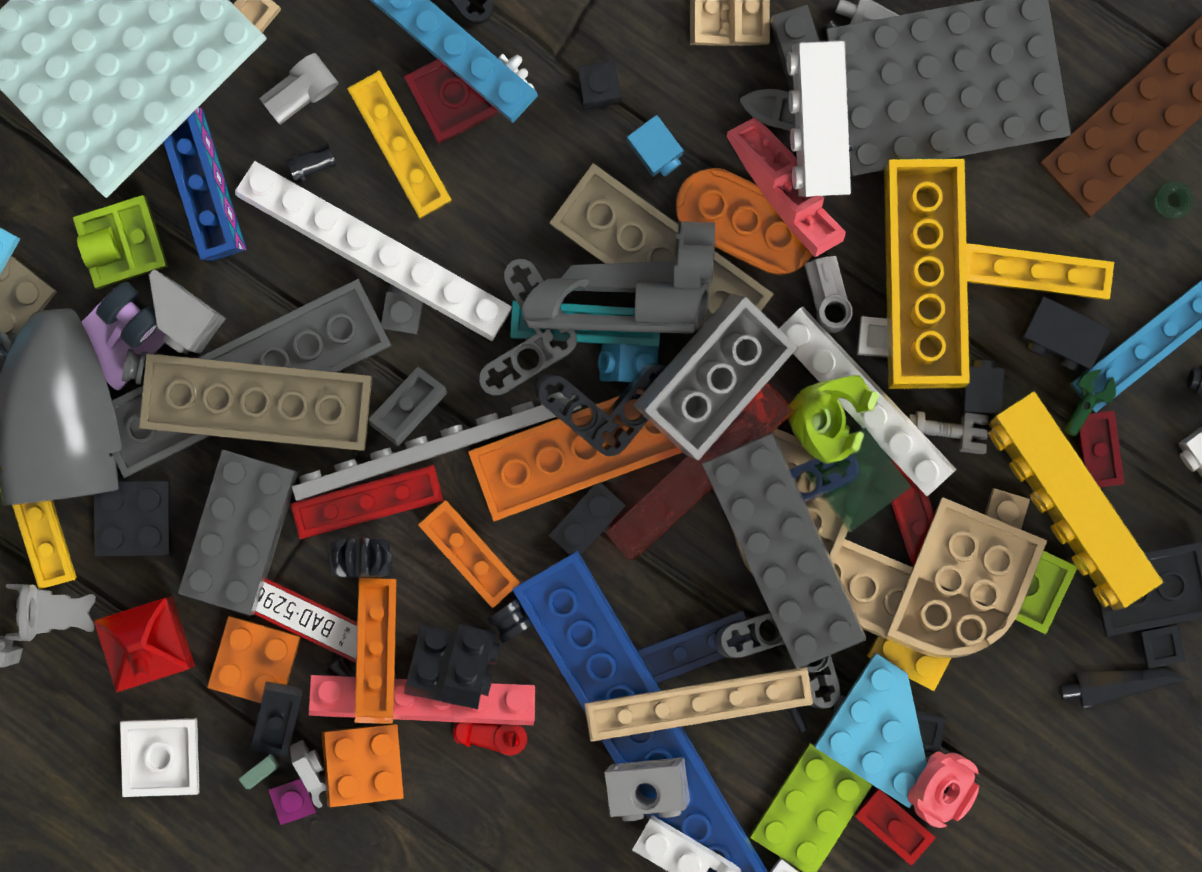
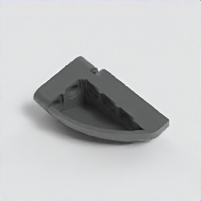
M62 308L37 311L30 316L18 334L0 374V467H2V470H0V491L2 505L49 501L119 490L115 456H110L109 453L121 451L122 444L108 385L91 340L74 310Z

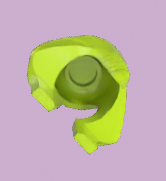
M850 375L822 381L804 388L795 396L789 405L788 421L800 444L811 456L825 463L840 461L859 451L864 434L861 431L849 434L850 427L846 425L844 408L838 398L850 401L857 413H864L874 410L879 394L875 391H870L860 375Z

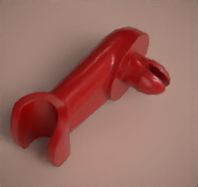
M455 722L453 727L455 742L466 747H470V744L510 756L520 753L527 743V734L521 725Z

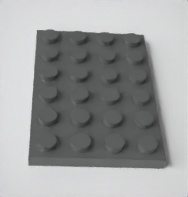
M980 0L825 30L827 42L845 41L848 138L853 150L849 154L851 159L849 161L851 176L883 171L888 161L894 159H948L1071 135L1048 0Z

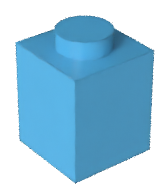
M658 115L627 136V143L652 177L659 172L666 176L682 164L678 158L683 155L684 150Z

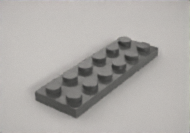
M768 433L703 462V467L796 669L866 640V635L774 433Z

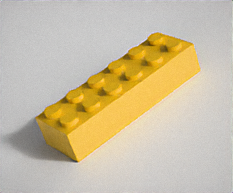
M889 160L884 170L888 389L964 388L969 384L965 160Z
M1035 391L997 415L988 424L992 429L988 432L990 439L999 451L1006 450L1012 459V462L1009 463L1012 472L1020 482L1027 481L1033 490L1030 498L1041 513L1047 511L1054 522L1051 525L1053 533L1061 544L1068 543L1076 555L1072 557V561L1083 576L1090 575L1097 585L1093 588V592L1105 608L1109 605L1112 610L1125 608L1163 583Z

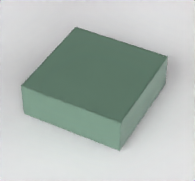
M270 754L240 777L239 781L246 789L250 790L276 770L281 762L275 754Z

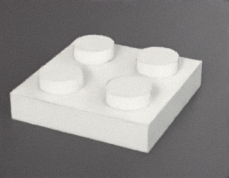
M197 718L120 722L122 797L195 795L200 793Z

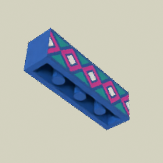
M198 107L164 141L200 260L215 261L247 249L204 111Z

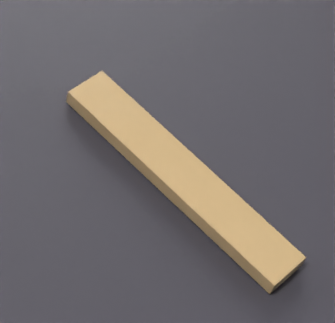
M800 667L798 669H787L584 703L590 741H597L812 705L813 700L807 667Z

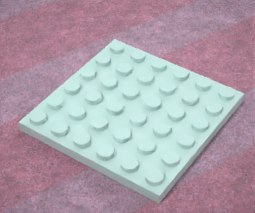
M9 0L0 9V90L82 175L107 198L267 38L229 0Z

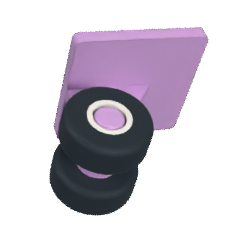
M123 282L114 288L82 321L99 359L105 380L115 390H121L128 383L122 381V375L129 348L134 349L136 354H141L143 351L148 352V354H156L165 344L162 339L166 334L157 328L154 307L147 306L140 310L134 304L138 299L139 293L128 282Z

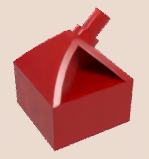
M173 596L94 620L116 693L195 667Z

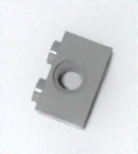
M684 757L611 764L605 771L610 817L622 816L623 821L639 820L644 818V814L658 813L661 818L675 817L680 815L681 811L685 810L690 802ZM642 783L651 784L656 789L657 797L647 798L643 796L639 785Z

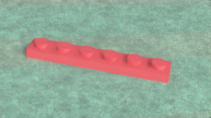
M311 675L309 716L354 718L356 677ZM394 679L393 719L533 725L535 722V685L491 683L489 696L481 695L478 709L404 694L407 679Z

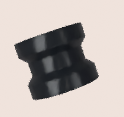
M518 599L487 618L489 624L496 626L500 632L499 639L502 644L533 625L529 617L524 616L521 612V604Z

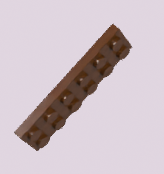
M1202 16L1039 163L1088 218L1092 217L1202 116Z

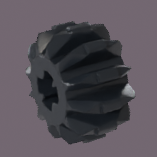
M375 538L334 540L330 543V552L328 553L330 573L335 577L345 578L385 577L390 573V564H392L390 543L386 540Z

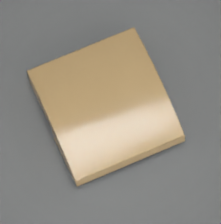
M690 0V45L748 46L770 44V0Z

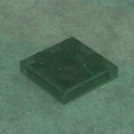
M866 427L861 430L864 436L859 451L852 453L859 462L858 476L850 484L822 495L850 533L911 488L910 484ZM836 461L837 466L828 471L823 469V464L819 465L817 468L824 477L825 485L831 483L827 478L830 474L839 473L842 477L846 476V468L851 466L850 461ZM806 472L805 475L816 487V476L812 472Z

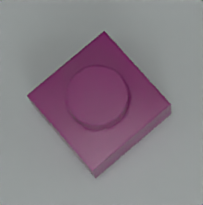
M301 778L269 789L280 825L317 812V808L312 801L311 792L307 791Z

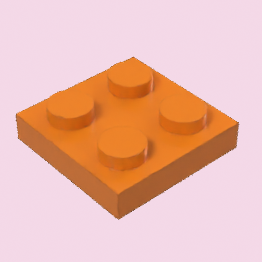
M231 615L228 616L207 688L261 703L266 681L284 685L288 684L301 636Z
M397 724L321 731L327 806L337 807L404 798Z

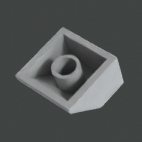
M153 269L149 277L157 328L166 334L162 340L180 353L183 352L187 355L189 351L201 354L226 318L170 277Z

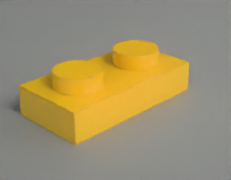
M878 635L867 654V657L871 658L874 652L904 670L908 674L909 679L932 691H935L951 658H937L916 652Z

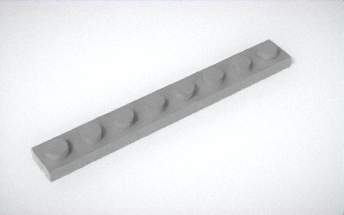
M560 392L547 396V400L553 397L566 406L576 395H572L569 400ZM530 401L512 407L513 415L501 419L498 418L497 413H493L476 419L477 426L464 431L460 424L441 430L442 438L428 442L426 436L405 442L407 449L392 453L391 447L369 454L371 461L357 465L355 459L334 465L335 473L323 477L320 470L299 477L300 484L292 486L296 501H301L556 418V416L543 405L534 407L533 402ZM581 405L577 406L573 412L580 410ZM565 406L559 410L561 414L563 413Z

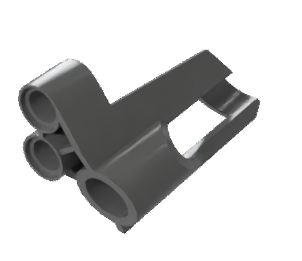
M678 222L676 261L571 265L561 278L547 279L531 291L523 304V321L528 328L692 334L698 332L703 326L707 315L710 286L714 275L715 222ZM571 291L636 293L635 316L559 314V308L566 295Z

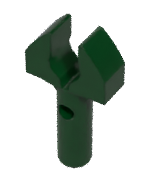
M1101 369L1081 375L1076 383V386L1081 388L1082 399L1064 426V431L1070 436L1078 434L1095 404L1101 402L1110 404L1116 395V385L1113 377H1109L1101 392L1093 395L1094 389L1092 384L1101 372Z

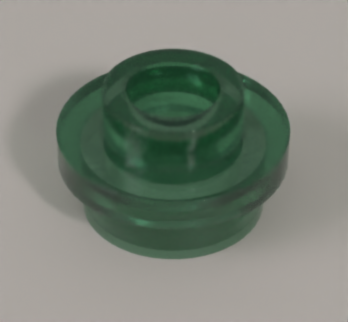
M1169 182L1163 185L1158 190L1155 198L1158 211L1169 219H1179L1187 215L1192 209L1194 201L1189 187L1181 182ZM1170 194L1178 196V207H1171L1169 205L1168 197Z

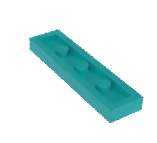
M513 301L510 338L529 339L536 335V332L533 328H528L523 321L521 307L517 301ZM562 303L560 305L564 314L635 316V308ZM539 328L542 333H544L546 330L544 328ZM550 329L554 336L553 341L566 342L571 337L568 332L562 334L558 329ZM574 330L577 336V343H621L659 347L660 332Z

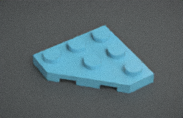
M874 652L814 746L910 808L912 804L908 800V793L927 766L908 674L904 670Z

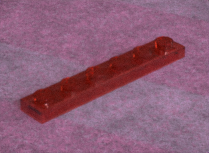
M766 383L699 460L687 456L611 527L606 534L629 561H634L713 487L703 467V462L773 432L794 410L771 383Z

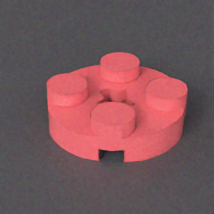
M935 752L929 758L927 766L920 774L916 784L908 793V800L914 805L916 814L930 825L938 828L946 827L947 825L944 822H948L952 818L956 821L963 818L972 807L978 794L979 785L974 782V772L979 775L978 769L974 763L960 754ZM947 787H949L947 793L945 794V793H944L945 789H946Z

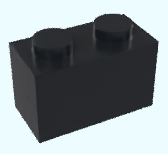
M1043 296L1037 299L1018 339L1026 342L1024 348L1040 357H1045L1048 353L1060 359L1059 366L1078 374L1080 369L1083 371L1092 370L1111 329Z

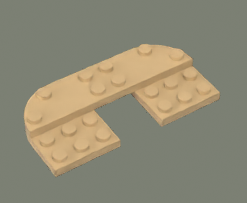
M769 426L766 434L774 433L790 469L815 459L800 444L796 436ZM836 461L837 466L828 471L823 469V464L819 465L817 468L824 476L825 485L831 483L827 478L830 474L839 473L842 477L846 476V468L851 466L850 461ZM859 463V474L853 482L805 503L862 629L916 652L937 658H958L976 653L988 647L1005 634L1021 609L1047 542L1045 539L943 497L940 499L914 567L845 539V536L873 468ZM804 472L797 478V486L803 493L811 492L816 487L817 479L812 472ZM735 536L736 546L738 548L739 554L748 570L752 573Z

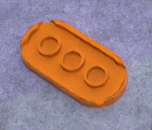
M711 168L691 175L681 185L676 198V214L679 222H715L716 249L764 272L777 275L792 273L801 268L811 258L812 253L789 229L756 184L727 170Z

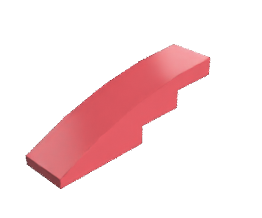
M752 118L727 132L729 142L767 201L814 257L844 241L846 231L822 208L823 196H798V189H794L792 184V168L797 166V158L762 122Z

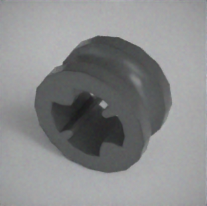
M128 349L122 381L128 382L129 379H134L136 384H142L148 352L143 351L141 354H136L134 349Z

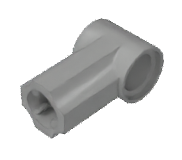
M312 53L299 61L290 70L288 77L259 98L280 125L308 103H315L324 98L338 85V81L316 53Z
M827 256L805 263L804 266L817 312L816 321L829 333H837L843 330L851 320L853 313L852 306L846 296L837 257ZM830 305L841 308L844 313L843 321L839 323L830 322L825 316V308Z

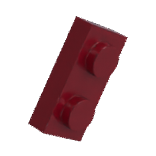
M1115 410L1091 413L1078 432L1081 461L1099 488L1123 485L1125 483Z

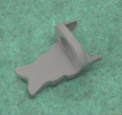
M6 584V588L18 590L19 593L16 604V622L19 631L18 633L6 634L4 636L5 640L31 641L36 634L51 632V629L66 630L69 627H78L87 632L95 630V624L89 615V611L95 603L96 596L94 594L81 598H71L68 594L53 595L52 591L37 589L34 585Z

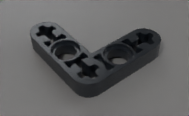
M659 363L646 365L606 413L570 382L557 374H548L539 379L535 387V395L545 408L594 449L606 456H615L628 446L648 421L642 414L637 419L628 420L623 412L625 404L629 400L639 399L641 395L636 393L638 388L640 387L641 390L646 391L652 384L651 379H649L652 373L661 374L666 366ZM560 383L558 391L564 397L570 400L573 393L576 397L570 400L566 406L553 397L547 401L546 398L549 393L545 388L548 384L556 386ZM579 405H587L591 411V418L584 425H576L572 420V412ZM565 406L563 413L561 414L559 410ZM615 416L620 422L630 426L627 432L621 427L616 431L614 438L617 442L614 446L610 444L602 446L605 441L601 436L603 432L612 433L618 426V424L612 421Z

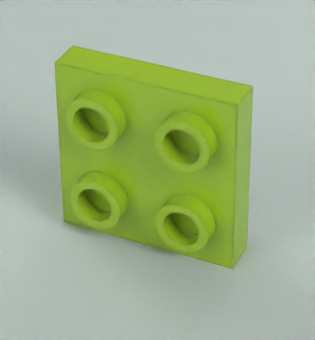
M145 195L73 217L78 233V247L82 259L90 271L96 289L151 273L153 269L160 270L168 267Z

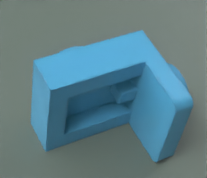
M621 343L603 344L598 358L600 381L631 383L646 365L658 363L659 347ZM652 373L649 379H651L652 383L656 380L657 374Z

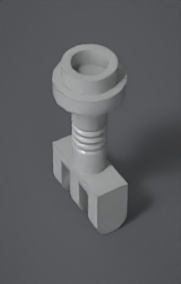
M919 411L907 416L924 435H938L960 439L959 452L986 453V444L972 441L973 439H987L988 430L974 428V425H988L989 416L965 412L962 415L961 424H946V422L925 420V413Z

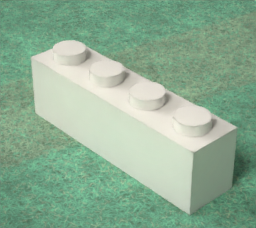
M845 41L792 45V52L787 54V71L789 75H793L794 90L789 91L788 97L790 113H795V128H792L790 132L792 151H797V166L792 168L793 188L798 189V196L805 197L851 194Z

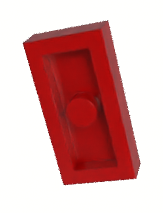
M876 788L854 814L860 822L911 866L936 838L879 788Z

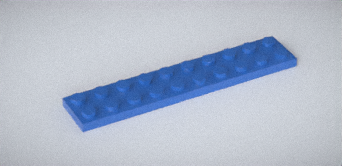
M578 551L512 589L584 712V703L661 691ZM682 726L602 740L615 764L684 757L690 797L688 806L685 810L681 811L680 815L675 817L661 818L658 813L646 814L648 820H650L652 815L734 863L742 872H768ZM642 783L639 785L643 796L647 798L657 797L656 789L651 784ZM709 867V869H708L707 872H717V871L714 870V869H712L711 867Z

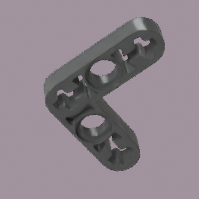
M516 259L507 265L504 271V279L523 311L525 300L522 301L519 295L527 292L520 282L512 283L511 279L515 276L513 270L518 266L522 270L529 268L531 274L528 275L527 279L532 288L544 280L530 261ZM559 308V314H564L561 308ZM533 328L536 335L488 363L482 369L479 377L481 387L485 392L493 396H500L573 352L577 345V336L574 329H558L560 333L568 332L571 336L566 341L568 347L562 350L559 346L551 347L550 342L553 341L554 336L550 329H546L542 333L539 328ZM524 349H533L538 353L539 363L532 370H524L518 364V355ZM511 358L513 368L521 374V378L514 381V376L511 373L502 380L505 385L503 388L498 389L495 385L489 387L486 382L491 378L489 371L495 369L498 373L503 372L509 368L504 364V361Z
M770 612L725 625L720 628L715 638V646L718 652L727 658L744 657L785 644ZM765 620L771 621L776 628L775 636L770 641H765L759 634V627ZM749 633L751 640L736 644V649L735 647H728L727 640L732 638V634L738 636ZM831 655L819 659L816 665L812 667L808 665L803 666L807 667L808 673L820 672L821 670L824 672V675L809 678L813 704L810 706L814 708H830L835 705L840 697V686ZM820 686H827L828 693H825L823 698L815 696V691Z

